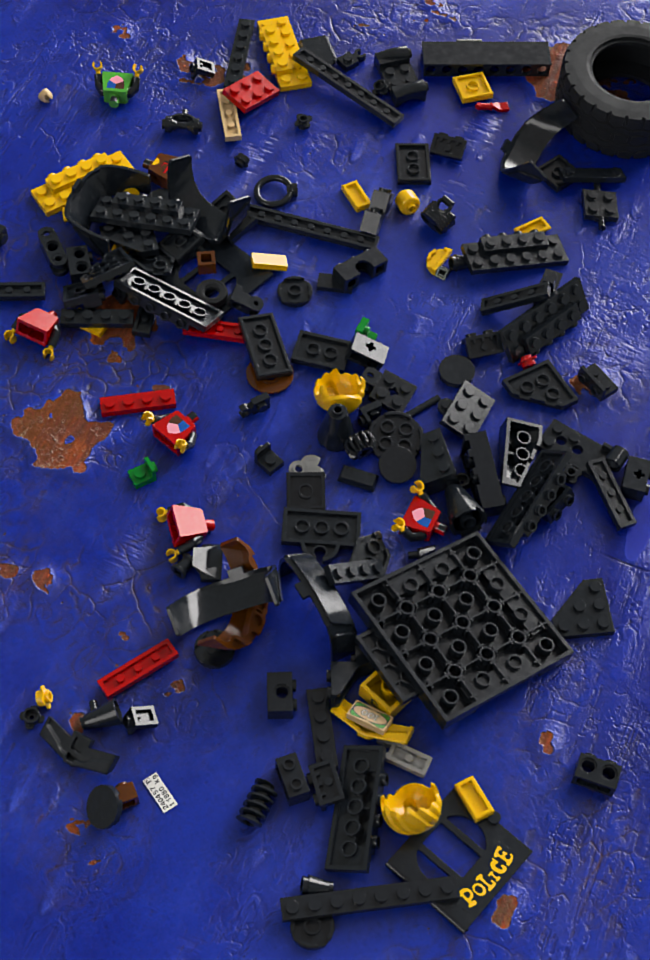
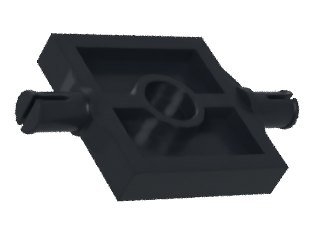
M594 183V190L583 189L581 192L583 216L585 220L598 222V229L603 231L606 229L605 222H617L619 219L616 192L602 191L601 184Z

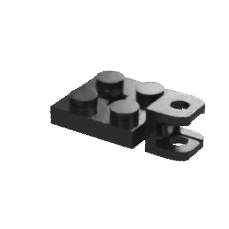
M367 367L361 376L368 385L365 386L364 391L369 394L368 400L374 402L379 399L382 408L387 411L403 412L417 390V386L386 369L382 374L374 368ZM390 390L395 391L397 395L394 394L393 396H391Z

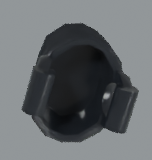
M444 195L437 201H432L421 212V218L436 233L443 234L455 225L456 216L451 212L455 202ZM443 202L448 208L441 210L439 205Z

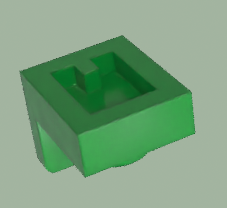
M362 317L355 329V334L358 332L376 341L378 334L370 331V319Z
M148 456L144 458V464L127 471L136 489L157 480V466L154 461L151 462Z

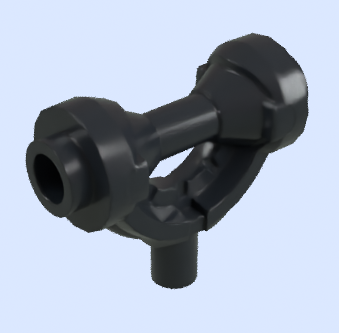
M183 109L182 113L166 116L165 119H162V129H165L166 133H171L177 128L187 129L192 134L199 135V132H202L203 122H200L199 118L188 114L187 109Z

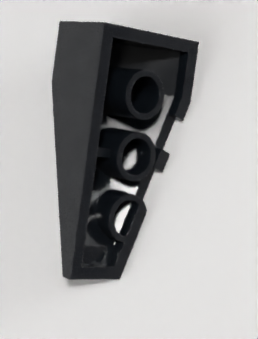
M507 417L500 426L498 446L501 485L518 489L521 487L529 466L542 442L543 425Z

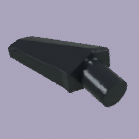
M435 545L417 548V551L408 552V560L420 559L435 552Z

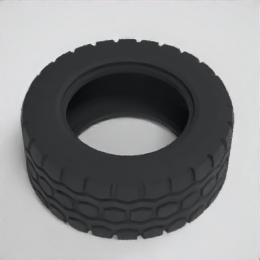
M613 20L610 23L607 21L591 26L576 36L566 49L562 60L555 92V102L564 99L578 114V118L564 128L581 144L586 143V147L596 152L600 150L601 154L612 157L617 155V158L630 159L631 156L634 159L650 157V100L631 101L610 94L598 83V81L610 77H625L638 80L650 86V23L643 22L642 24L636 20H627V22H624V20Z

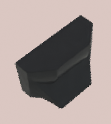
M203 544L200 547H193L192 567L200 574L201 582L214 583L220 581L223 551L220 545Z

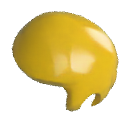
M335 368L330 373L325 372L320 379L318 378L315 381L313 389L315 400L326 411L333 404H342L346 407L348 414H350L362 403V398L365 396L366 381L360 376V382L358 374H340L338 369Z
M431 782L430 788L419 783H409L400 787L394 795L388 794L386 799L382 795L380 797V807L385 822L392 830L403 835H416L428 831L438 822L441 815L442 800L434 783Z

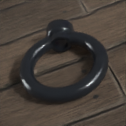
M268 175L256 183L254 197L264 207H282L292 197H298L297 183H292L288 178L281 175ZM269 182H281L287 187V194L281 200L268 201L261 196V188Z

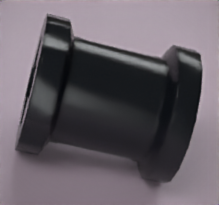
M184 553L182 559L177 564L171 566L176 576L181 579L186 577L187 572L192 568L193 556L189 553Z

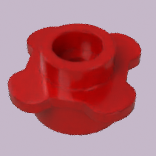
M525 355L521 357L520 363L517 365L522 366L523 370L536 365L535 359L537 356Z

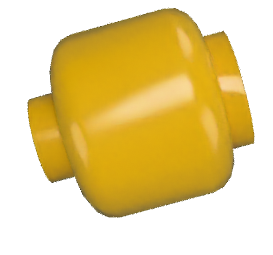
M410 189L400 191L395 198L396 206L404 215L415 213L420 206L419 198Z

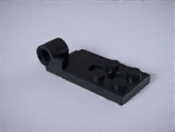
M556 419L552 421L542 435V442L538 448L539 451H568L572 455L568 464H571L576 469H580L582 475L591 481L593 480L585 466L587 461L604 457L610 470L619 472L629 458V453L625 448L618 445L611 446L605 442L603 445H600ZM562 440L565 442V445H559L556 441ZM578 449L581 451V454H575L572 450Z

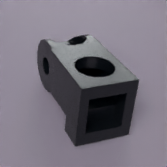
M236 284L227 305L248 315H257L263 308V300L258 296H251L242 292L243 287Z

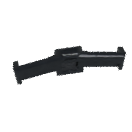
M48 716L39 734L63 759V762L71 767L76 766L107 775L114 770L120 758L118 755L92 749L95 741L79 731H74L72 736H70L52 716Z

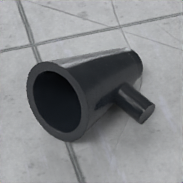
M115 698L110 699L99 707L96 700L89 701L90 712L80 718L83 730L123 725L122 713Z

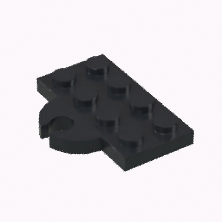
M284 507L281 545L301 546L302 553L311 554L315 559L314 553L322 551L325 553L322 559L323 565L328 564L338 556L340 549L353 550L356 539L360 537L361 512Z

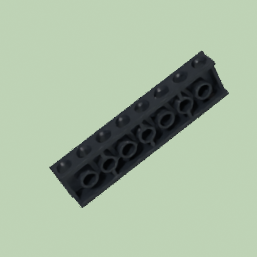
M422 42L423 76H461L476 73L477 71L474 68L478 66L483 69L482 71L485 76H549L550 66L552 65L548 42ZM432 66L435 70L429 72L427 68ZM447 66L451 70L445 72L442 69ZM463 66V67L466 68L467 70L464 71V72H461V71L458 70V68H460V67ZM495 66L499 70L493 72L490 68ZM511 66V68L515 70L509 72L506 70V68ZM526 66L530 70L524 72L522 71V68ZM541 66H545L546 70L540 72L538 71V68Z

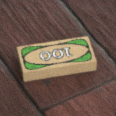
M359 700L354 702L346 714L347 719L382 736L393 723L394 718Z

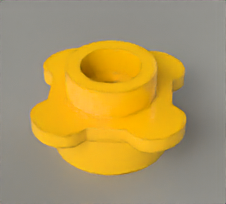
M44 685L40 686V690H37L35 693L37 705L39 707L46 706L47 709L51 708L53 695Z

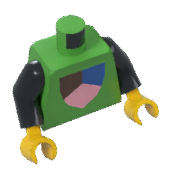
M93 61L92 66L96 71V74H94L95 88L101 96H104V101L109 103L110 107L117 108L119 103L126 104L130 98L138 93L141 80L139 76L144 71L142 65L136 71L137 66L135 63L133 64L132 69L135 72V76L133 73L103 71L101 74L102 62L100 61V67L96 68Z

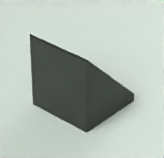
M439 266L435 276L445 281L452 270Z

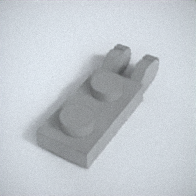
M376 739L379 745L390 748L389 752H386L385 755L386 762L424 779L433 759L431 756L404 744Z

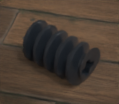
M256 778L255 784L251 787L252 792L247 794V799L243 802L244 807L239 809L240 815H237L236 819L247 826L261 828L262 824L258 819H266L262 812H270L266 804L273 805L274 801L270 796L276 798L278 794L274 791V786L265 779Z

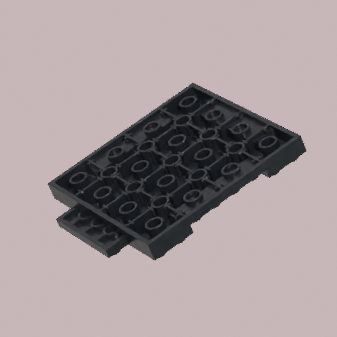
M478 531L351 592L348 599L350 605L369 629L357 635L354 639L355 643L402 706L419 697L442 730L473 714L478 707L534 676H541L563 664L574 653L573 649Z

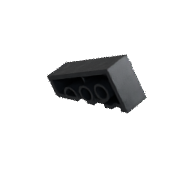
M486 430L464 434L460 458L465 473L471 479L470 488L474 500L483 508L487 517L500 515L507 503L505 496L502 495L501 483L496 472Z

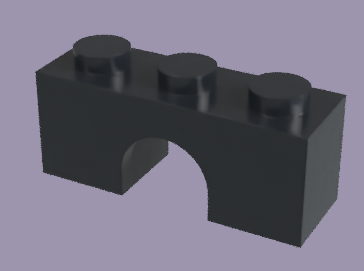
M375 246L357 256L351 257L343 263H338L333 267L332 278L343 289V292H346L347 289L358 286L359 272H365L371 278L386 272L388 259Z

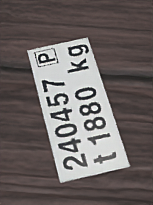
M156 772L143 780L164 813L178 805Z

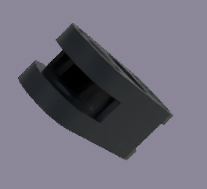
M43 227L38 231L40 248L52 273L58 277L65 276L69 272L67 255L55 230L51 227Z

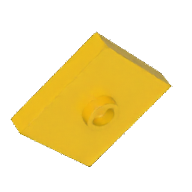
M483 71L452 77L453 85L462 104L493 98V91Z

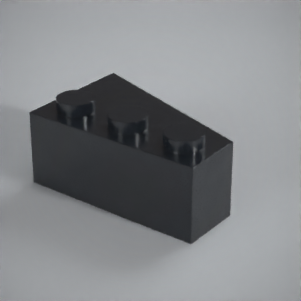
M440 428L422 434L420 481L424 483L423 490L428 495L443 491L450 484H460Z

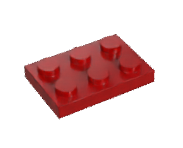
M256 71L224 88L222 94L245 114L278 96L280 90L259 71Z

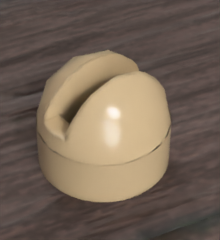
M45 88L39 93L38 98L44 103H50L49 100L50 98L53 99V95Z

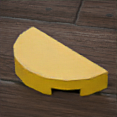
M444 247V249H433L429 252L426 259V267L431 274L435 276L438 267L446 262L453 249Z

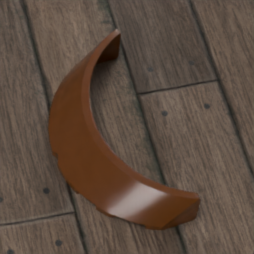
M235 537L221 543L220 548L227 559L230 569L243 565L245 572L258 569L253 555H255L254 551L240 538ZM268 603L233 612L229 624L218 637L213 635L199 640L197 645L224 650H237L250 645L254 638L260 635L264 627Z

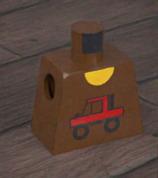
M159 153L154 161L146 158L143 162V168L148 169L151 182L168 189V162L170 159L177 157Z

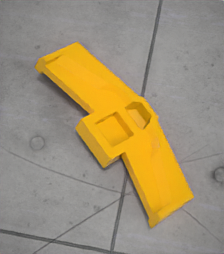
M345 699L339 707L330 709L334 715L353 728L357 736L366 740H373L375 738L407 745L414 733L413 726L407 727L391 724L382 736L346 718V714L352 707V704Z

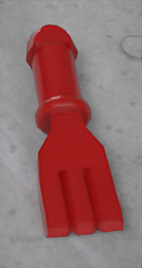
M478 102L475 104L477 110L491 111L494 109L497 112L509 111L508 102Z

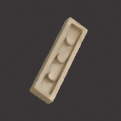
M217 89L225 142L242 140L237 108L222 94L223 89Z

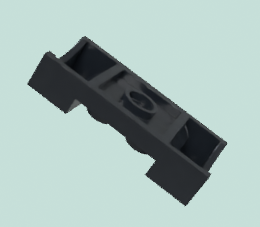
M407 46L386 49L375 53L374 64L381 79L390 83L387 91L395 107H399L402 103L411 99L426 101L427 91L429 90L427 81L423 79L418 80L410 64L412 52Z

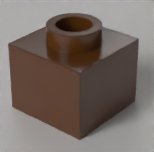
M197 252L199 275L216 273L215 252Z
M133 781L121 782L115 786L120 793L118 794L119 800H122L123 803L122 810L140 804Z

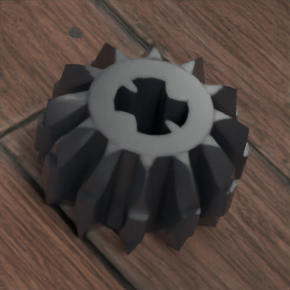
M360 430L358 433L349 436L344 442L345 452L353 460L362 459L372 454L377 445L375 437L368 430Z

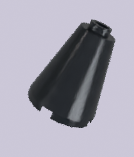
M333 404L329 407L318 428L317 438L319 444L326 447L328 451H345L344 442L349 436L354 435V429L346 407L342 404Z
M450 484L445 489L444 495L451 532L454 535L461 534L462 537H466L476 531H480L482 529L481 525L487 522V515L483 508L460 484Z

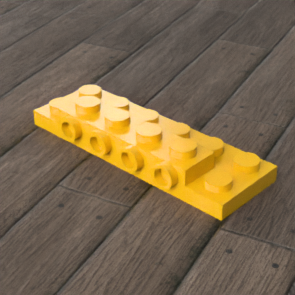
M288 16L257 21L259 39L263 41V50L267 52V62L271 64V73L275 75L280 92L312 87L308 70L292 60L293 54L300 48Z
M121 151L108 156L105 152L102 154L95 153L91 159L86 161L82 159L73 167L66 166L57 174L50 173L45 179L46 184L30 190L31 195L45 215L49 217L62 211V207L66 206L67 199L72 192V186L77 179H82L88 172L94 170L99 165H119L133 169L134 167Z

